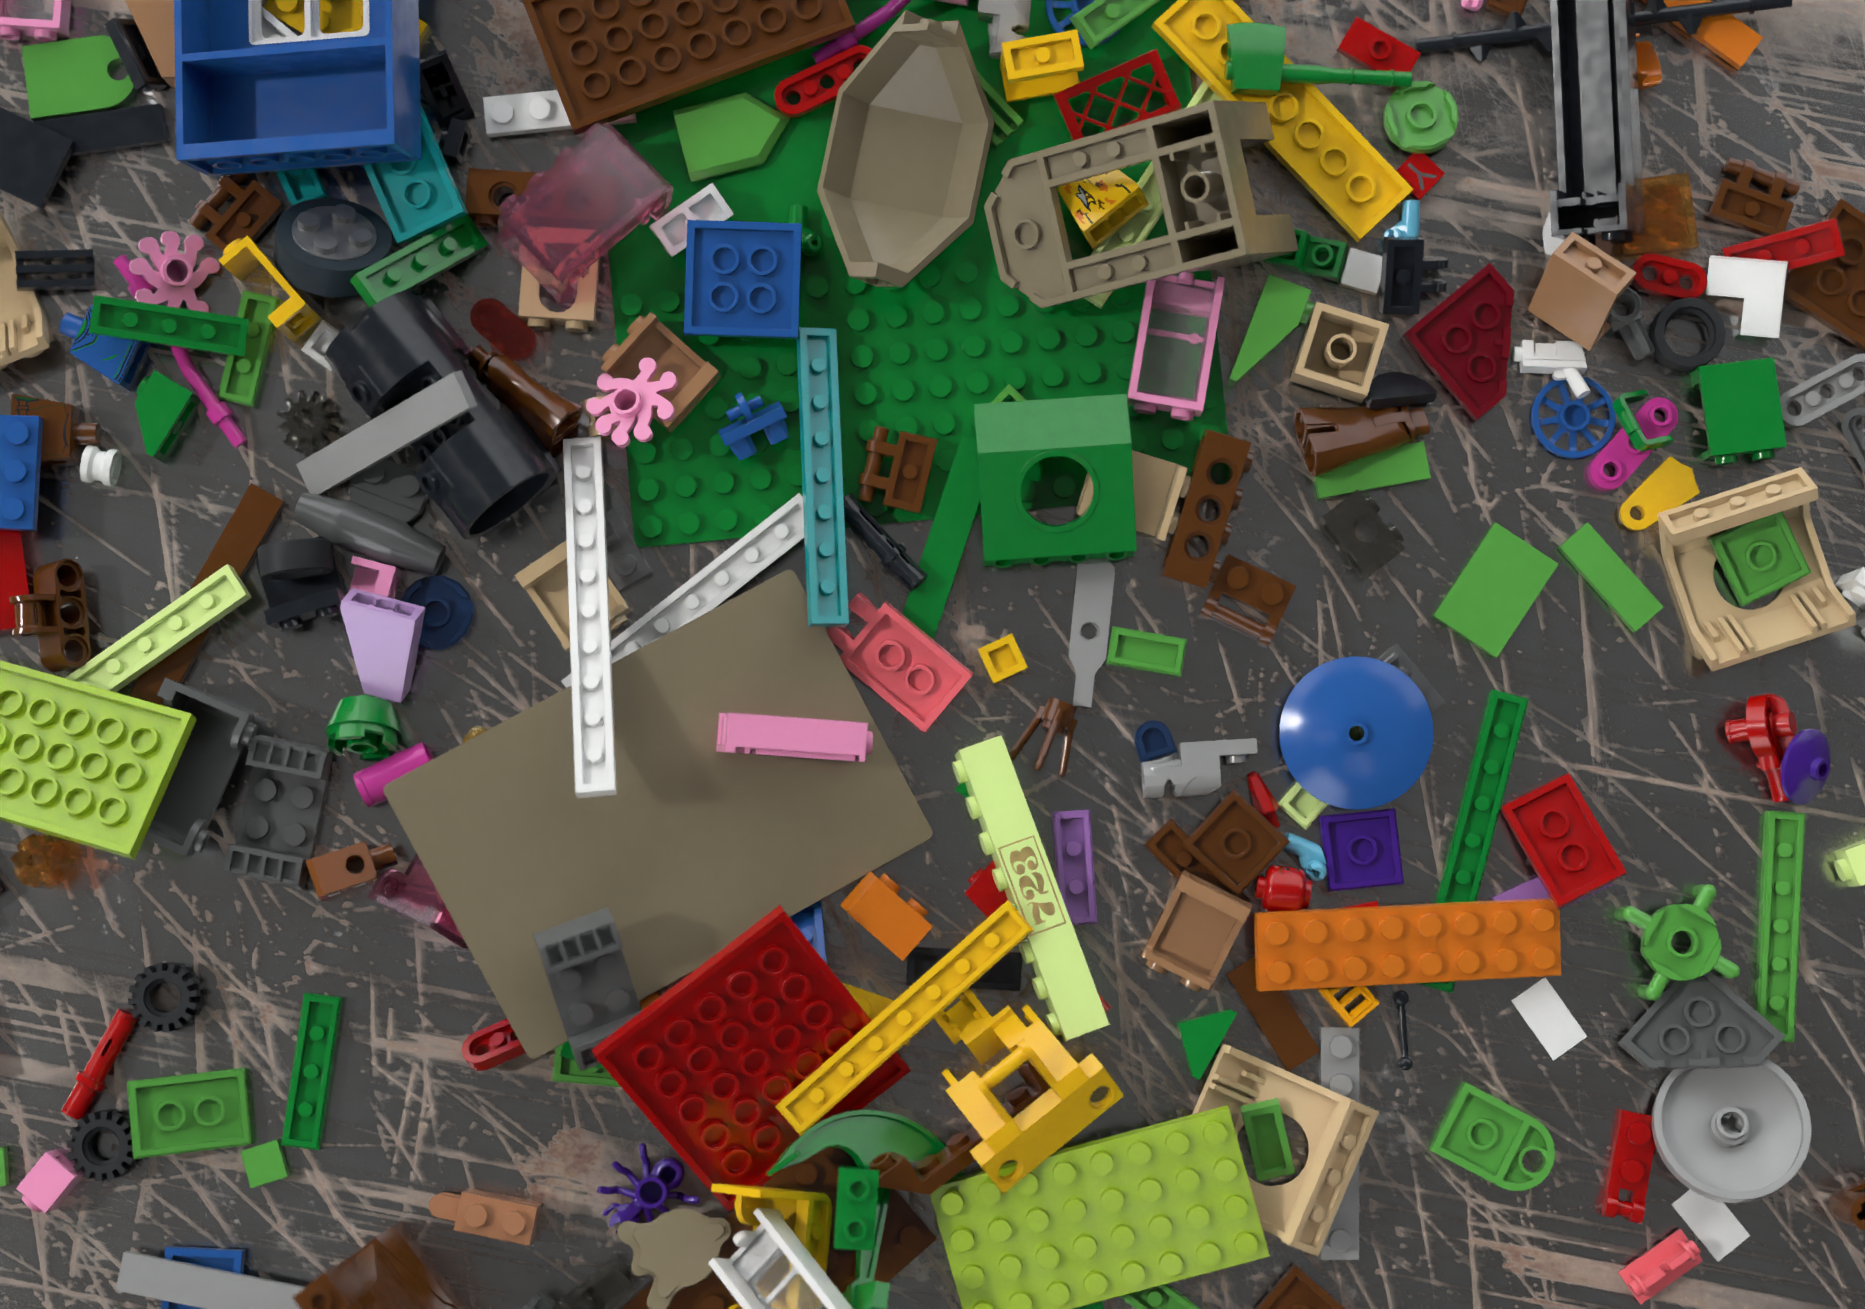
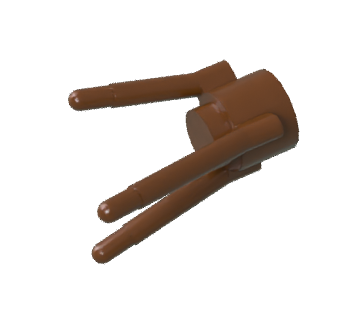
M1049 697L1046 706L1039 705L1035 717L1009 752L1011 761L1015 760L1041 721H1043L1041 727L1048 732L1035 763V769H1042L1055 735L1062 736L1065 730L1059 775L1064 777L1069 762L1073 732L1078 723V720L1074 719L1077 708L1053 697Z

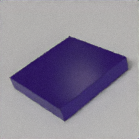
M1396 808L1318 816L1322 852L1327 863L1325 864L1327 868V876L1325 877L1327 892L1404 884Z

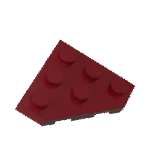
M1491 263L1476 273L1402 336L1475 422L1507 394L1506 378L1510 356L1512 330L1510 326L1514 304V290Z

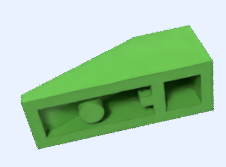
M1271 274L1268 275L1228 378L1227 386L1233 388L1294 333L1299 322L1307 323L1314 305L1313 302L1308 301L1311 289Z

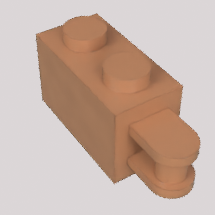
M467 1188L462 1191L461 1195L441 1192L435 1195L429 1202V1211L433 1216L455 1221V1231L528 1246L536 1241L543 1203L473 1188Z

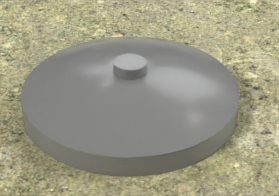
M1765 1058L1758 1067L1673 1069L1664 1080L1654 1101L1652 1133L1661 1159L1682 1184L1709 1199L1727 1203H1745L1760 1200L1774 1194L1795 1176L1809 1150L1811 1119L1806 1101L1796 1083L1784 1070Z

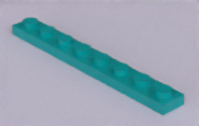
M799 327V336L796 339L808 627H846L849 624L836 329Z

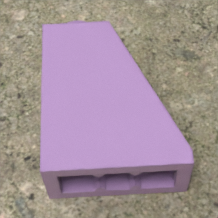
M352 588L342 599L340 610L364 694L384 699L390 703H401L411 690L426 607Z

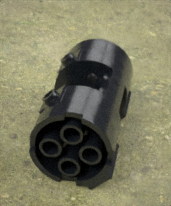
M409 289L379 301L364 311L367 316L358 321L352 330L346 326L327 348L325 360L345 384L352 399L362 407L371 419L383 414L449 374L462 370L478 406L410 445L416 451L418 459L423 464L415 474L421 488L430 495L463 539L476 538L509 519L540 492L547 489L562 471L560 465L518 411L511 413L507 408L496 409L462 364L471 351L426 293L420 296Z

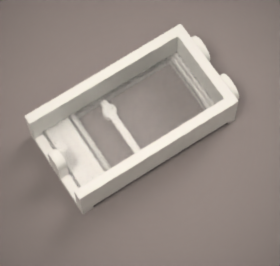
M757 1208L753 1214L761 1225L755 1231L743 1230L733 1237V1242L737 1247H740L730 1259L713 1257L708 1262L742 1309H853L782 1219L784 1216L776 1209Z

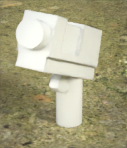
M1522 340L1520 347H1513L1512 360L1520 362V373L1553 374L1554 380H1567L1577 399H1581L1591 392L1582 377L1587 369L1585 359L1587 349L1575 341L1534 343V340Z

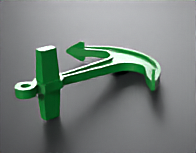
M878 1110L848 1111L833 1115L806 1130L785 1149L773 1167L766 1173L770 1177L775 1172L803 1162L825 1148L834 1147L844 1150L852 1156L858 1169H869L870 1162L885 1152L890 1153L893 1151L905 1156L910 1164H917L929 1155H936L946 1146L927 1129L903 1116ZM963 1171L959 1172L953 1178L963 1176ZM878 1186L874 1251L856 1250L855 1279L846 1286V1291L842 1293L853 1309H887L890 1283L875 1281L874 1276L890 1198V1188Z

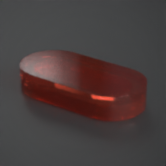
M484 298L473 306L470 313L472 326L503 355L513 361L521 362L529 359L534 354L537 348V338L534 332L503 303L494 298Z

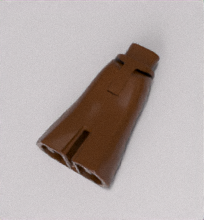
M477 345L471 351L469 366L477 372V380L481 383L486 381V388L512 413L518 411L553 458L563 453V439L576 438L578 435L579 424L577 422L581 418L583 407L536 382L509 357L496 352L489 354L480 345Z
M1367 406L1349 408L1302 407L1294 411V428L1309 475L1313 477L1331 472L1359 459L1394 449L1406 443H1412L1416 436L1430 433L1429 422L1423 407L1408 409L1407 406L1372 410H1368Z

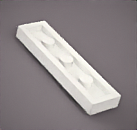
M557 90L483 97L486 134L488 137L572 129ZM636 113L602 126L636 123Z

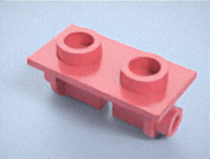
M1679 1228L1621 1269L1618 1274L1641 1305L1697 1266L1703 1259L1699 1255L1701 1252L1692 1240L1689 1241L1682 1229Z

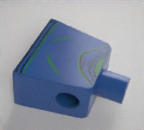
M93 305L89 307L84 319L69 312L66 313L60 322L59 333L74 339L70 353L119 386L130 391L151 343L89 334Z

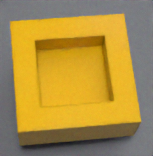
M1012 633L978 649V653L993 684L1028 669Z

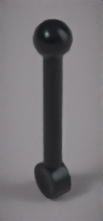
M1399 990L1393 995V1001L1398 1005L1401 1057L1398 1060V1066L1400 1069L1407 1071L1413 1066V1060L1409 1057L1405 1010V1004L1409 1001V996L1407 992Z

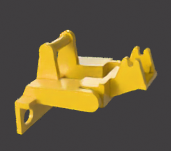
M968 988L959 997L961 1000L946 1012L943 1010L934 1020L954 1045L962 1040L981 1065L1004 1047L1011 1054L981 1078L972 1071L958 1082L947 1068L941 1073L951 1085L945 1091L984 1139L969 1152L1002 1194H1004L1124 1097V1094L1092 1053L1078 1064L1027 1004L1021 1010L1025 1014L1024 1017L1031 1024L1028 1028L1009 1005L994 1017H991L974 993ZM1026 1061H1029L1051 1088L1012 1119L990 1090ZM1102 1086L1108 1087V1092L1101 1101L1095 1103L1090 1101L1092 1093L1097 1088ZM1010 1160L1017 1162L1012 1173L1007 1176H999V1169L1004 1163Z

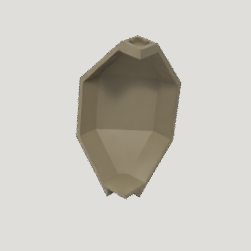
M905 10L838 90L817 193L849 276L876 287L905 286L974 222L995 121L959 20L938 22L932 19H925Z

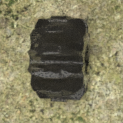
M301 390L298 392L299 402L296 403L290 397L285 398V403L291 408L288 412L285 410L277 411V416L286 420V422L280 423L276 428L279 433L286 434L283 440L284 444L287 446L296 444V451L298 453L304 454L308 446L312 453H316L320 450V442L326 446L333 443L328 438L330 433L335 435L341 433V429L332 423L339 421L342 416L338 411H331L335 405L332 399L323 400L322 393L319 391H314L309 399L307 393ZM309 415H311L316 420L313 428L308 425L309 430H307L302 425L305 417L310 420Z

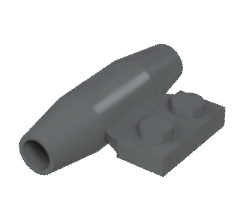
M386 459L351 479L349 483L350 501L304 492L294 510V521L329 540L331 543L391 566L436 574L446 552V546L409 525L416 517L421 516L430 496L423 491L415 477L418 471Z

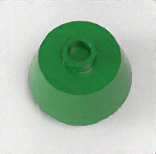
M372 695L350 696L341 699L325 729V734L328 737L327 748L332 753L338 756L343 754V750L359 753L360 760L363 761L383 760L389 757L390 750L397 751V744L402 739L394 706L390 702Z

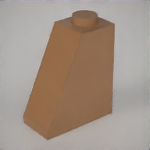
M125 0L161 77L171 87H174L175 90L174 0Z

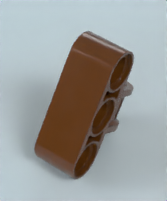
M69 558L41 565L33 575L34 594L17 595L9 598L10 604L14 605L16 628L12 630V634L14 637H38L41 662L51 672H60L84 666L90 658L91 648L83 570L79 563Z

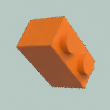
M869 871L840 906L903 961L933 927L924 918L929 912L912 897L907 903L899 897L897 892L901 887L885 873L878 878Z

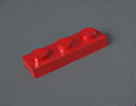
M1837 217L1722 248L1723 255L1726 257L1787 261V270L1846 255Z

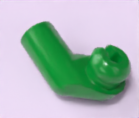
M790 205L788 223L802 224L801 254L806 256L817 255L823 247V240L819 234L816 235L807 227L808 207Z

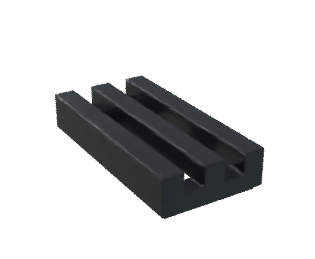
M112 18L104 24L135 90L141 91L145 89V91H151L154 89L155 92H160L166 88L168 83L161 77L135 20Z
M93 249L15 251L16 285L18 291L95 289ZM86 261V264L25 265L24 262ZM87 273V279L25 280V275Z

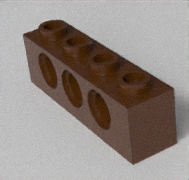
M469 168L465 207L468 212L467 215L472 220H475V224L483 227H497L498 222L512 223V227L525 230V227H535L536 224L549 225V228L556 229L580 227L586 228L588 231H600L602 235H607L609 230H620L623 185L618 178ZM515 193V201L510 207H499L500 198L504 194ZM541 196H552V204L548 209L543 211L536 210V202ZM589 198L590 203L586 211L582 213L573 212V204L577 199Z
M1209 429L1203 431L1190 473V485L1185 498L1182 499L1178 512L1180 513L1174 534L1171 535L1160 575L1202 588H1207L1209 581L1213 583L1216 581L1221 561L1215 560L1220 545H1227L1232 525L1227 523L1230 510L1238 509L1243 494V488L1238 487L1242 472L1248 474L1253 462L1254 452L1249 451L1251 442ZM1219 462L1224 463L1230 472L1228 480L1221 485L1214 483L1210 477L1211 468ZM1206 499L1214 500L1219 509L1217 516L1210 521H1205L1199 514V506ZM1196 535L1203 536L1207 541V550L1200 557H1193L1188 551V542Z

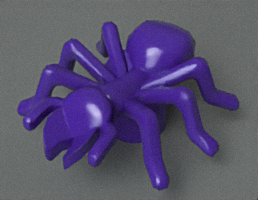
M640 1143L639 1152L642 1160L643 1177L639 1180L629 1168L622 1166L618 1161H614L612 1167L617 1172L624 1174L636 1187V1191L620 1186H599L597 1188V1192L600 1194H621L632 1198L631 1203H612L603 1211V1216H607L613 1209H618L611 1216L609 1227H612L615 1223H623L625 1221L638 1223L640 1210L645 1211L647 1222L655 1220L652 1208H657L662 1213L671 1211L663 1204L665 1199H678L686 1203L698 1204L700 1198L697 1196L686 1195L683 1192H669L676 1189L683 1181L685 1171L682 1162L674 1157H665L654 1165L650 1173V1159L647 1155L646 1144Z

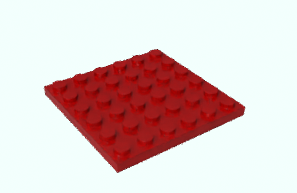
M779 905L595 1046L592 1052L595 1058L729 1213L735 1208L736 1195L712 1192V1183L762 1187L778 1173L775 1172L769 1177L766 1172L773 1167L785 1149L800 1135L775 1106L872 1020L782 906ZM898 1052L894 1053L817 1123L833 1115L863 1109L911 1072V1069Z

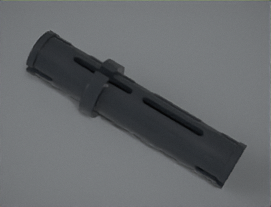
M851 493L845 496V522L881 559L880 564L885 570L889 568L910 592L917 589L926 580L928 574L906 553L907 548L902 543L898 544Z

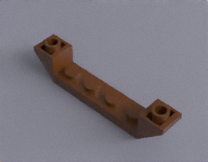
M1026 1061L1017 1069L1027 1086L1016 1088L1006 1097L1007 1101L1002 1104L1012 1119L1051 1088L1029 1061ZM972 1127L966 1132H959L952 1136L946 1142L947 1147L936 1155L932 1154L920 1160L916 1165L915 1171L905 1156L893 1151L890 1153L885 1152L875 1157L869 1164V1170H879V1187L930 1195L976 1160L969 1151L984 1139Z

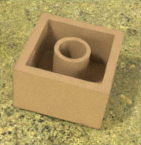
M1316 302L1310 313L1289 381L1362 403L1368 395L1389 324Z

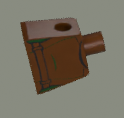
M11 395V415L40 416L43 418L40 468L78 463L81 445H100V424L82 423V412L77 407L30 396Z

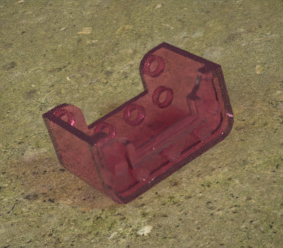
M596 123L590 127L583 136L584 141L574 149L569 146L563 150L556 158V164L547 172L541 170L536 173L528 182V188L519 196L516 194L509 196L499 207L501 215L498 220V241L560 304L574 292L570 285L576 282L580 276L584 278L588 275L589 267L640 223L644 226L649 222L650 216L656 221L670 208L673 187L610 123L603 125Z

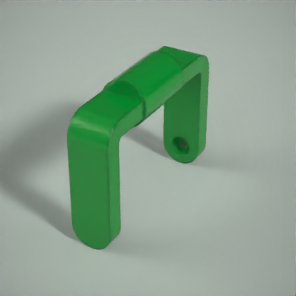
M1646 389L1623 393L1612 404L1627 436L1634 447L1641 452L1666 447L1674 442L1671 435L1647 440L1634 414L1629 409L1628 403L1638 402L1649 396Z

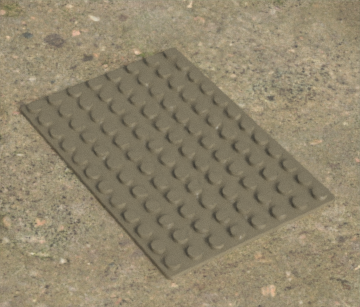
M786 570L612 663L617 795L577 798L575 792L572 685L385 785L384 794L529 1058L536 1059L568 1041L533 937L534 933H539L553 926L561 925L608 907L622 942V953L638 1001L696 970L777 906L781 905L789 917L866 875L869 871L877 869L932 837L933 831L825 628L808 627L807 594L794 571ZM719 713L868 723L867 731L873 732L871 754H866L865 762L736 753V747L735 753L716 751Z

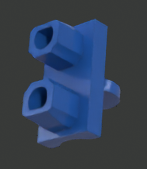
M741 392L734 395L739 405L726 411L730 422L743 415L744 418L718 430L725 447L729 445L739 460H743L757 452L750 434L763 429L771 445L789 437L784 421L787 415L779 401L752 414L751 411L764 406L760 395L745 401Z

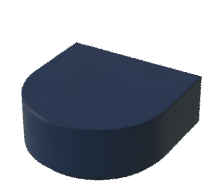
M1155 720L1147 721L1136 730L1134 746L1140 764L1177 752L1171 731L1164 723Z

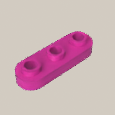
M1662 397L1650 399L1634 414L1647 440L1667 436L1678 422L1676 406L1670 400ZM1655 410L1664 412V422H1659L1654 418ZM1622 427L1590 462L1587 469L1588 479L1596 489L1612 491L1621 486L1654 449L1642 452L1632 449L1629 446V437ZM1605 464H1610L1614 467L1615 475L1613 477L1605 475L1603 471Z

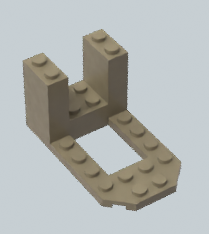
M1212 100L1009 159L1001 173L1003 177L995 192L990 193L984 205L1000 280L1011 288H1016L1030 298L1029 300L1040 308H1049L1182 272L1230 269L1299 251L1291 214L1256 215L1244 161L1243 148L1274 140L1266 102ZM1152 160L1169 235L1072 260L1056 187Z

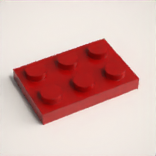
M1569 773L1501 807V813L1548 895L1553 900L1557 910L1625 876L1627 873Z

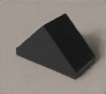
M446 49L421 59L420 86L440 129L449 126L451 118L463 120L475 115L455 65Z

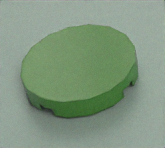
M1412 81L1411 87H1398L1388 99L1383 113L1384 129L1390 141L1401 150L1410 153L1431 154L1444 148L1453 138L1459 122L1458 106L1452 95L1447 90L1436 87L1435 83Z

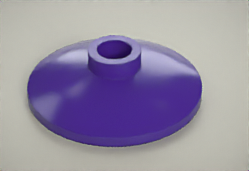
M1812 728L1800 731L1791 740L1785 751L1781 765V785L1785 796L1794 803L1806 804L1812 801L1822 790L1830 773V745L1828 739L1821 731Z

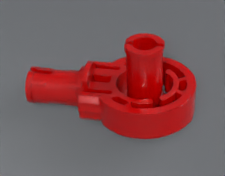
M1768 693L1750 696L1746 705V718L1729 719L1725 722L1727 740L1730 744L1750 741L1752 750L1756 757H1758L1756 767L1766 771L1772 801H1789L1781 785V765L1789 743L1796 736L1797 723L1795 715L1790 711L1787 702L1778 695Z

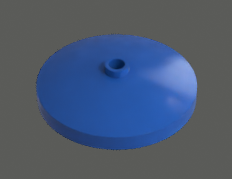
M1356 656L1334 659L1306 674L1288 696L1281 714L1279 727L1283 758L1290 773L1302 788L1315 798L1329 805L1357 810L1387 804L1409 790L1419 779L1429 761L1434 737L1433 720L1428 703L1411 678L1398 668L1384 661ZM1353 726H1360L1364 730L1363 738L1358 741L1352 740L1349 736V730Z

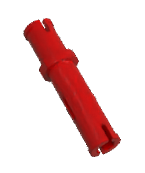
M122 1008L117 1009L85 1069L78 1071L75 1077L77 1083L61 1109L64 1114L76 1120L84 1118L97 1092H102L105 1088L106 1083L104 1080L139 1019L138 1017L134 1018L131 1012Z

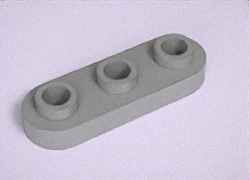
M1856 354L1781 394L1780 402L1784 426L1788 428L1801 427L1865 393V354ZM1854 369H1859L1863 372L1862 381L1854 378ZM1821 386H1826L1830 389V398H1824L1821 395ZM1791 403L1797 406V416L1789 414L1787 410L1788 404Z

